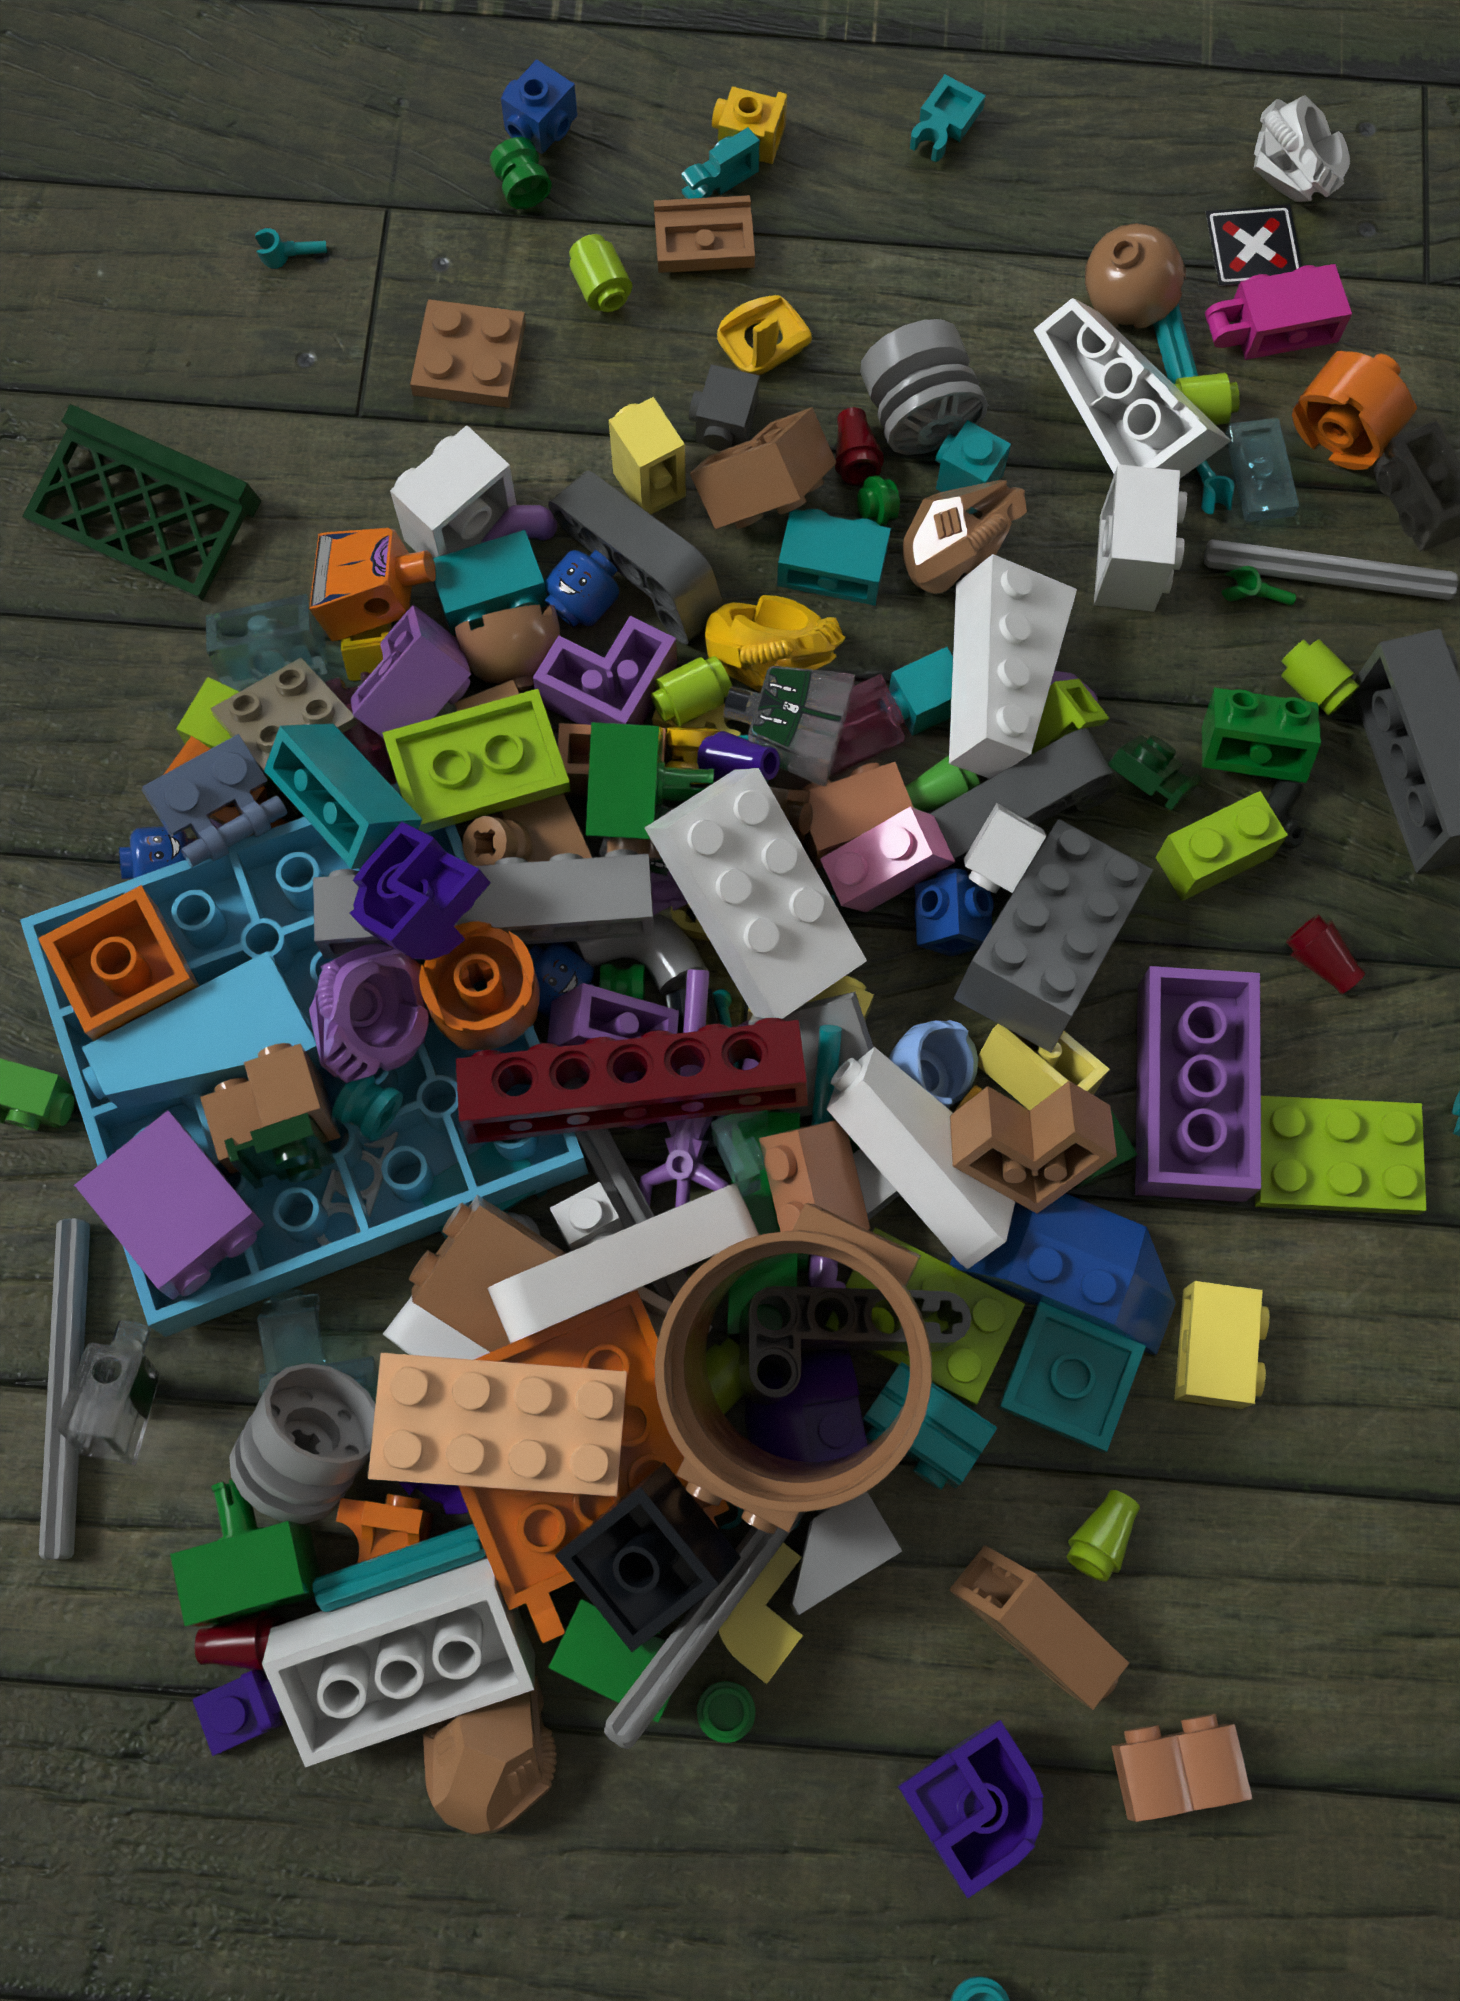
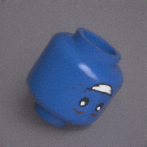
M572 550L566 554L545 578L544 583L548 596L544 599V602L548 607L549 605H555L556 614L571 627L575 628L578 623L592 626L619 597L618 584L612 578L618 570L597 550H594L590 556L584 552Z
M164 826L136 828L130 835V847H119L121 879H133L186 860L181 852V848L194 842L196 838H187L184 830L170 837Z
M551 943L545 950L535 944L529 951L540 990L537 1011L550 1020L551 1002L582 983L595 986L591 983L595 974L593 967L564 943Z

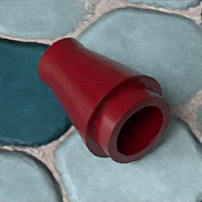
M857 407L841 411L837 416L838 433L835 470L846 483L850 485H863L866 478L880 475L881 467L884 463V455L867 422L865 411Z
M1319 914L1304 923L1286 941L1287 945L1293 950L1291 957L1332 985L1341 995L1354 987L1366 974L1357 964L1333 921L1326 922Z
M261 1611L212 1628H201L195 1637L196 1659L200 1665L217 1664L265 1671L262 1662L270 1630L275 1626L284 1624L285 1621L280 1615L271 1616L268 1611Z

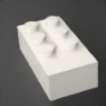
M759 768L733 770L645 827L646 832L753 1016L764 1019H783L867 961Z
M486 1555L482 1559L332 1611H320L275 1626L270 1630L262 1662L305 1767L535 1689L534 1649L518 1608L508 1610Z

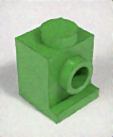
M0 1058L1 1124H4L6 1121L27 1130L38 1131L40 1123L59 1128L60 1125L64 1126L69 1121L73 1112L75 1098L72 1094L73 1087L58 1074Z

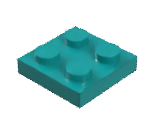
M1040 1301L1035 1309L998 1409L1096 1451L1105 1453L1108 1451L1146 1345Z

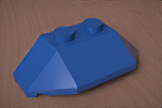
M1066 1193L1037 1214L1015 1202L1007 1241L969 1269L962 1266L954 1256H952L949 1263L950 1266L1032 1305L1037 1306L1041 1301L1146 1345L1144 1352L1154 1356L1158 1353L1176 1304L1147 1227Z

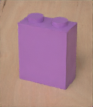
M168 1110L74 1185L157 1289L172 1300L180 1294L188 1296L201 1288L211 1276L210 1269L226 1256L234 1258L246 1251L257 1239L255 1232L265 1225L184 1126Z

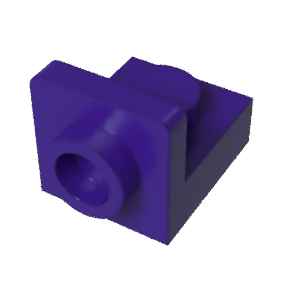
M251 1670L242 1674L240 1678L192 1699L212 1756L219 1755L284 1725L279 1713L281 1708L264 1671Z

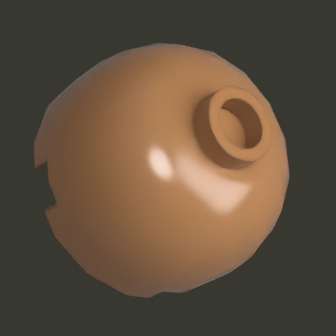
M1139 223L1122 225L1106 233L1094 246L1085 266L1086 291L1094 309L1100 312L1117 328H1120L1118 324H1134L1135 329L1146 328L1164 319L1178 305L1182 296L1181 287L1184 283V277L1186 279V268L1173 240L1159 228Z
M530 605L482 615L484 626L473 630L470 629L469 621L460 623L455 627L459 648L466 656L469 668L475 677L487 684H503L513 680L518 692L534 688L533 676L558 635L560 636L555 605H549L543 614L540 605Z

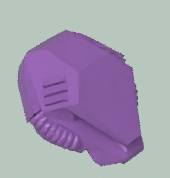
M374 943L363 945L320 966L322 972L318 980L315 998L309 1008L320 1065L334 1077H339L345 1083L376 1074L379 1067L385 1071H390L410 1061L420 1045L425 1043L428 1027V1010L425 1009V1001L419 984L421 965L415 959L394 948Z

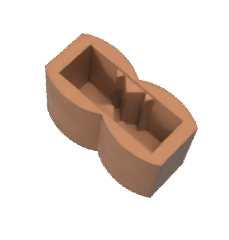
M1209 1714L1181 1720L1183 1731L1161 1736L1159 1725L1124 1731L1126 1742L1112 1745L1111 1747L1127 1820L1139 1822L1251 1800L1252 1794L1235 1724L1218 1725L1216 1714Z

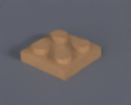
M428 299L410 383L413 396L510 408L526 326L525 312Z

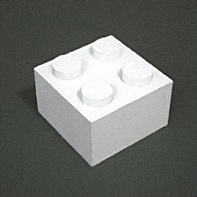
M467 425L455 436H448L441 440L429 458L417 468L406 470L390 490L404 541L416 552L428 550L433 558L483 543L481 540L506 509L517 505L510 465Z
M1117 465L1100 514L1094 606L1154 612L1162 593H1170L1174 570H1180L1184 555V538H1176L1177 523H1183L1187 506V492L1179 491L1180 470Z

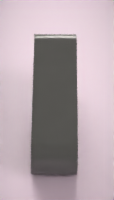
M585 471L549 501V510L566 533L592 553L594 550H597L617 568L618 573L651 597L661 623L680 643L687 645L706 629L709 616L724 605L714 572L700 551L595 473Z
M1086 728L1079 729L1060 738L930 813L935 817L955 860L954 864L943 870L965 867L964 857L996 803L1037 826L1074 804L1079 811H1086L1114 796L1120 789L1119 783L1090 731ZM936 874L932 875L931 878H936Z
M795 1286L765 1287L757 1292L741 1311L739 1321V1379L741 1389L746 1397L756 1404H775L791 1393L800 1381L801 1349L908 1351L904 1330L891 1304L879 1289ZM908 1290L916 1302L923 1320L937 1311L938 1319L948 1323V1328L941 1332L938 1323L925 1322L930 1339L931 1352L941 1351L965 1336L970 1328L971 1314L964 1299L955 1293L947 1291ZM769 1304L779 1310L783 1320L780 1330H769L761 1325L757 1317L758 1305ZM816 1306L829 1307L836 1313L839 1321L837 1331H825L818 1326L814 1316ZM873 1308H884L891 1314L895 1324L893 1333H883L874 1326L871 1318ZM768 1361L779 1367L783 1376L780 1389L767 1388L760 1382L757 1375L759 1362Z

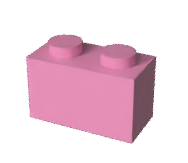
M911 806L820 858L841 906L862 912L870 911L955 863L935 817Z

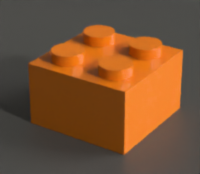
M142 885L38 938L84 1032L93 1041L199 987L161 911Z

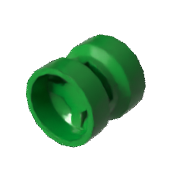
M513 137L505 140L492 151L490 156L491 168L495 176L503 182V194L508 204L516 209H527L536 206L549 195L552 188L547 171L542 165L538 164L539 154L533 142L525 137Z

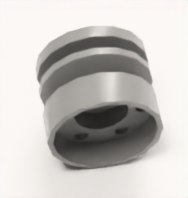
M931 319L904 325L882 337L870 347L861 360V376L870 399L878 408V419L885 429V437L894 452L913 455L938 450L949 434L958 435L967 420L978 425L986 415L988 402L979 387L976 374L969 367V356L953 323L942 319Z
M304 1363L286 1367L270 1380L258 1401L253 1415L249 1417L229 1456L231 1478L241 1496L259 1512L281 1522L291 1521L306 1524L324 1519L339 1506L340 1498H344L346 1491L353 1484L355 1475L363 1468L370 1456L375 1402L369 1392L356 1380L330 1366Z

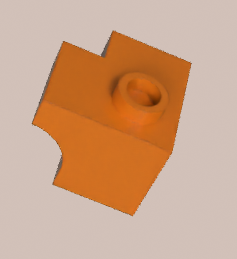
M387 1494L385 1504L340 1498L336 1522L345 1524L356 1535L359 1544L358 1564L429 1539L434 1514L419 1510L421 1499Z

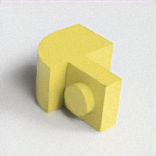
M784 1542L718 1630L724 1645L732 1656L766 1684L803 1636L766 1606L802 1558Z

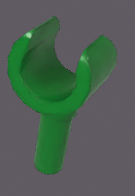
M1244 566L1225 573L1226 576L1233 577L1238 583V586L1222 590L1223 597L1228 601L1233 602L1254 595L1292 606L1296 600V594L1262 582L1260 574L1253 566Z

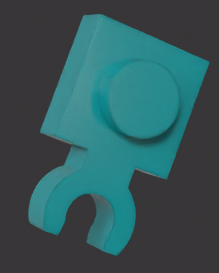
M944 74L921 107L920 123L912 130L910 149L915 151L921 142L932 141L935 144L932 149L931 160L934 162L939 161L945 154L948 136L958 142L962 140L983 110L986 95Z
M749 127L733 137L728 136L720 140L709 151V160L704 164H694L681 174L683 180L688 184V186L682 189V194L686 199L708 198L714 190L721 195L759 172L760 140Z

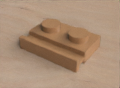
M750 195L654 201L658 273L755 268Z

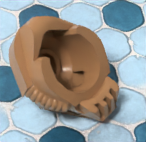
M997 480L948 490L924 498L903 542V561L914 584L930 593H943L951 588L963 573H970L992 554L996 555L1009 532L1011 521L1027 513L1025 490L1017 487L1009 488L1006 485V480Z
M535 1676V1689L427 1727L428 1730L423 1735L427 1793L435 1812L447 1825L471 1835L498 1832L514 1823L551 1788V1781L554 1779L553 1773L556 1771L554 1766L557 1763L555 1759L557 1753L555 1752L556 1745L552 1737V1730L545 1727L541 1718L544 1701L537 1676Z

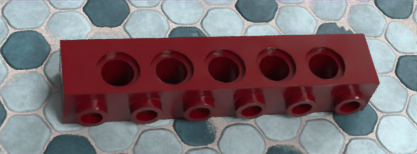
M765 1018L757 1021L754 1025L738 1027L710 1024L694 1032L672 1034L668 1031L657 1030L645 1033L641 1038L615 1040L610 1037H596L579 1045L559 1047L556 1044L542 1043L534 1045L526 1051L502 1053L497 1050H482L474 1053L471 1057L456 1058L459 1123L468 1144L808 1106L807 1079L799 1020L785 1021L781 1018ZM746 1058L753 1059L759 1063L756 1067L749 1070H740L733 1066L738 1060ZM686 1065H696L702 1068L696 1075L688 1077L676 1073L681 1067ZM631 1071L645 1074L641 1080L634 1083H625L619 1080L624 1074ZM573 1078H585L588 1080L584 1086L578 1089L570 1090L563 1088V1085ZM518 1084L531 1086L526 1093L519 1096L506 1094L511 1087Z

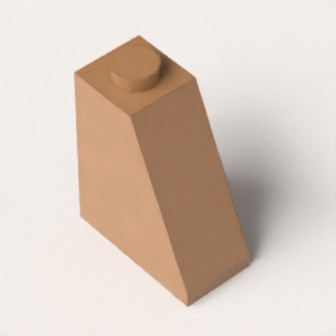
M986 1545L983 1546L949 1589L961 1602L1061 1689L1092 1710L1115 1689L1119 1676L1129 1665V1662L1037 1574Z

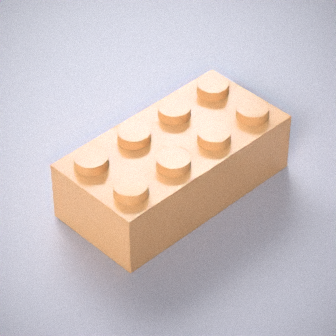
M381 1353L368 1479L617 1497L627 1372Z

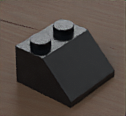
M665 1462L618 1499L555 1555L631 1652L635 1651L717 1588L741 1559L740 1555Z

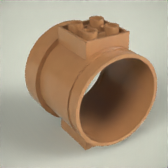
M805 1203L792 1231L762 1234L733 1244L714 1255L692 1274L677 1293L667 1311L660 1330L655 1356V1385L661 1414L670 1436L685 1457L676 1476L689 1482L686 1490L690 1494L712 1505L719 1506L721 1500L724 1499L744 1510L741 1518L764 1532L775 1534L778 1527L789 1532L800 1512L822 1510L852 1500L873 1488L900 1463L919 1433L926 1414L932 1384L930 1339L920 1310L906 1288L921 1255L816 1204ZM804 1253L833 1259L856 1270L881 1291L891 1304L904 1330L910 1358V1379L906 1401L891 1425L877 1439L859 1451L845 1457L820 1462H802L778 1457L762 1450L743 1437L731 1425L720 1409L711 1389L706 1365V1346L711 1321L718 1305L730 1287L742 1275L761 1262L781 1254Z

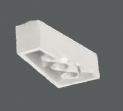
M1072 298L1034 329L1036 336L1114 474L1117 465L1121 464L1180 470V478H1182L1231 441L1097 310Z
M994 554L956 583L949 764L991 779L1031 754L1076 595V588Z

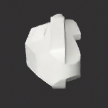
M1306 95L1288 104L1280 99H1276L1262 112L1260 121L1263 124L1254 151L1256 158L1253 170L1274 189L1295 202L1312 201L1311 196L1314 192H1320L1325 197H1328L1344 184L1343 177L1350 165V155L1345 139L1339 131L1331 135L1324 113Z

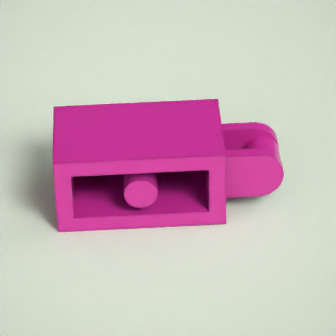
M1336 264L1320 267L1307 265L1293 272L1271 276L1267 274L1252 276L1245 281H1240L1234 299L1215 303L1205 311V318L1210 328L1214 346L1225 348L1241 345L1245 360L1337 343L1352 316Z

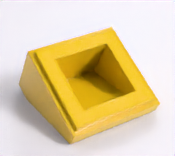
M392 622L341 639V652L347 677L350 681L367 679L383 660L380 642L393 628Z

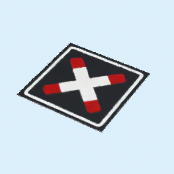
M1290 204L1205 211L1219 286L1240 284V281H1245L1259 274L1271 276L1293 272L1302 267Z

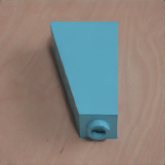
M268 951L81 1047L90 1064L89 1067L82 1071L92 1092L99 1100L106 1096L120 1110L211 1091L218 1084L234 1078L248 1079L244 1062L258 1058V1053L271 1045L289 1043L294 1046L301 1043L316 1067L320 1066V1060L314 1034L282 973Z

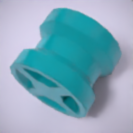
M373 1075L345 1084L338 1095L332 1109V1116L342 1124L352 1122L359 1127L363 1137L371 1142L376 1141L393 1122L400 1109L403 1094L393 1087L382 1088L377 1085Z

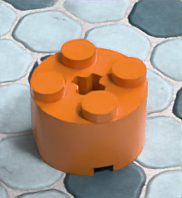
M1337 351L1300 396L1298 403L1293 408L1292 419L1301 438L1313 450L1320 443L1333 452L1328 460L1335 465L1351 470H1364L1371 467L1384 454L1415 414L1417 406L1406 384L1399 377L1400 366L1393 358L1385 354H1377L1373 358L1358 352Z
M473 921L456 925L454 927L465 940L449 954L432 960H425L421 966L419 984L423 999L437 1028L459 1048L470 1051L490 1050L505 1046L520 1037L534 1024L537 1018L540 990L531 955L518 936L510 931L506 932L492 927L491 923ZM484 981L487 988L477 992L474 984Z

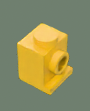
M732 86L728 99L718 98L714 107L712 128L718 129V142L725 137H733L749 127L760 140L759 161L773 164L786 127L787 94L778 92L776 97Z

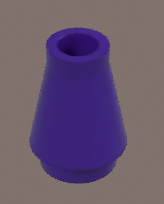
M720 731L715 735L706 737L702 741L698 750L697 763L699 769L714 768V783L733 770L759 768L763 777L770 780L776 776L779 770L780 757L778 751L773 747L762 746L731 733Z

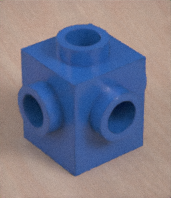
M537 59L518 80H512L506 86L501 97L504 127L511 138L525 137L530 139L536 150L541 154L554 141H560L567 134L572 121L577 117L575 84Z
M962 869L942 870L936 874V878L915 884L916 907L914 916L917 946L948 956H955L979 949L992 928L993 899L991 891L986 890L969 879L968 872Z

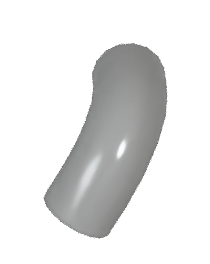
M659 913L654 915L655 935L571 941L576 954L589 963L593 969L601 966V963H607L620 958L634 959L645 964L660 994L665 996L679 989L686 988L688 969L708 971L697 948L678 924Z

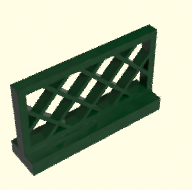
M70 404L61 420L67 427V430L22 517L31 524L203 601L246 515L253 518L262 500L247 482ZM79 447L92 453L96 469L71 477L68 463L76 448ZM102 458L111 461L112 463L104 465ZM125 470L135 472L140 488L115 497L109 476ZM146 478L155 481V483L148 485ZM101 480L107 501L82 509L76 489ZM171 489L178 491L184 508L159 517L152 496ZM67 492L74 513L55 520L42 515L51 498ZM190 497L200 502L192 505ZM144 500L151 520L125 529L119 508ZM214 509L229 514L221 531L205 537L202 536L196 518L197 515ZM111 512L118 533L99 540L92 538L86 521ZM188 519L195 540L169 549L163 528ZM78 524L79 531L74 530L70 527ZM155 531L162 553L143 560L136 558L130 540ZM122 544L123 551L114 548V546ZM212 546L208 554L207 548ZM199 551L203 566L195 582L191 583L180 578L173 560ZM166 564L168 572L157 566Z

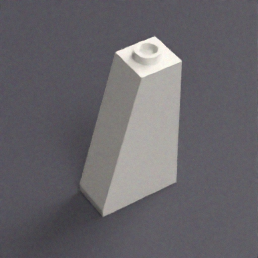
M875 1047L858 1061L854 1058L845 1061L832 1077L831 1084L835 1088L827 1107L828 1112L955 1259L966 1269H969L1007 1241L1015 1201L953 1167L950 1115L953 1112Z

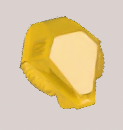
M762 595L757 605L732 602L721 606L709 616L705 631L708 658L712 656L717 657L729 676L760 693H763L764 688L768 691L776 690V688L770 689L768 686L769 681L776 683L775 677L769 675L771 669L814 671L837 657L833 650L843 643L846 637L843 635L836 618L827 617L821 619L815 612L794 600L771 595Z

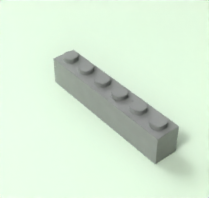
M620 849L608 852L605 857L583 858L578 854L564 853L551 857L550 861L528 862L523 858L508 857L497 860L495 865L475 866L482 871L491 884L478 897L472 908L464 913L454 925L473 921L491 923L492 927L512 932L525 945L655 935L649 854H638L633 850ZM340 869L331 872L328 877L313 878L314 941L324 959L338 958L367 944L377 943L389 946L365 931L349 913L354 910L353 904L359 888L353 881L359 872L357 870Z

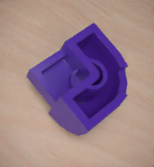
M401 822L363 864L354 877L353 881L359 888L353 904L354 910L349 913L365 931L410 958L432 960L449 954L465 940L454 925L464 913L472 908L475 901L491 882L479 868L447 853L434 837Z
M819 1349L802 1352L801 1376L798 1385L791 1393L775 1404H756L746 1397L745 1426L748 1440L773 1455L802 1462L834 1460L857 1452L867 1446L858 1399L860 1394L849 1350ZM770 1362L758 1374V1379L765 1387L770 1389L781 1388L783 1382L782 1372L774 1363Z
M1001 1720L987 1725L947 1750L944 1755L897 1786L927 1834L932 1846L967 1899L1018 1865L1035 1847L1034 1844L1043 1823L1044 1796L1034 1772Z

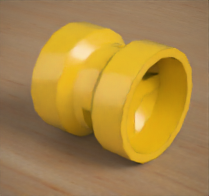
M667 727L666 744L671 748L672 759L665 767L699 769L697 755L702 741L706 737L720 732V730L704 727ZM691 783V784H708V783Z

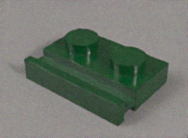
M1140 735L1123 745L1108 764L1109 767L1148 795L1153 796L1159 792L1169 800L1165 807L1169 810H1173L1189 797L1202 780V777L1198 774L1188 778L1179 770L1184 764L1174 758L1177 753L1176 750L1167 742L1154 735H1150L1148 739Z
M308 1112L251 1131V1141L238 1144L234 1138L224 1140L230 1163L255 1189L264 1187L262 1178L274 1174L280 1181L288 1179L289 1182H302L320 1175L323 1166L335 1163L329 1141Z

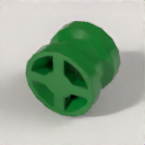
M601 963L599 988L645 1001V964H633L629 969H617L613 964Z

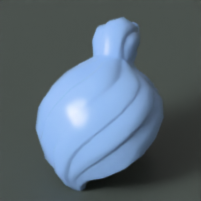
M935 1020L914 1025L894 1046L889 1057L894 1064L948 1109L960 1102L971 1089L977 1075L979 1059L975 1044L968 1035V1030L961 1023L952 1020Z

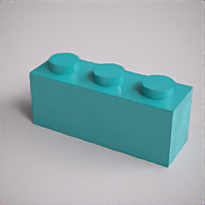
M334 724L283 725L279 727L264 772L351 869L361 868L401 822L419 829L423 819Z

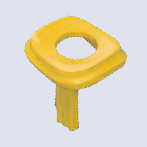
M773 295L748 301L730 312L720 323L717 330V340L738 369L743 372L762 375L801 352L805 346L811 343L812 334L809 327L788 301L779 295ZM759 323L753 327V348H751L744 338L745 333L750 326ZM779 330H780V331H781V334H782V336H783V339H782V341H781L779 344H777L778 335H779Z

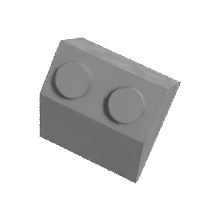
M867 1491L840 1505L816 1510L819 1516L815 1517L808 1524L801 1553L802 1558L799 1561L789 1606L794 1615H800L902 1552Z

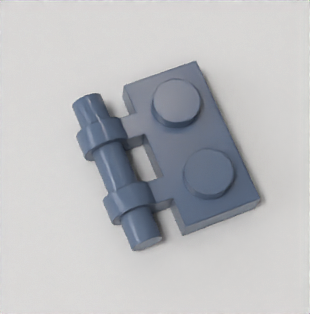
M239 734L142 786V792L170 837L191 827L198 838L181 848L183 856L192 868L209 858L216 861L229 854L228 847L251 834L259 837L271 830L270 824L287 814L283 802L277 795L260 805L253 799L250 793L266 785L268 780ZM233 803L240 816L216 829L209 821L208 816Z

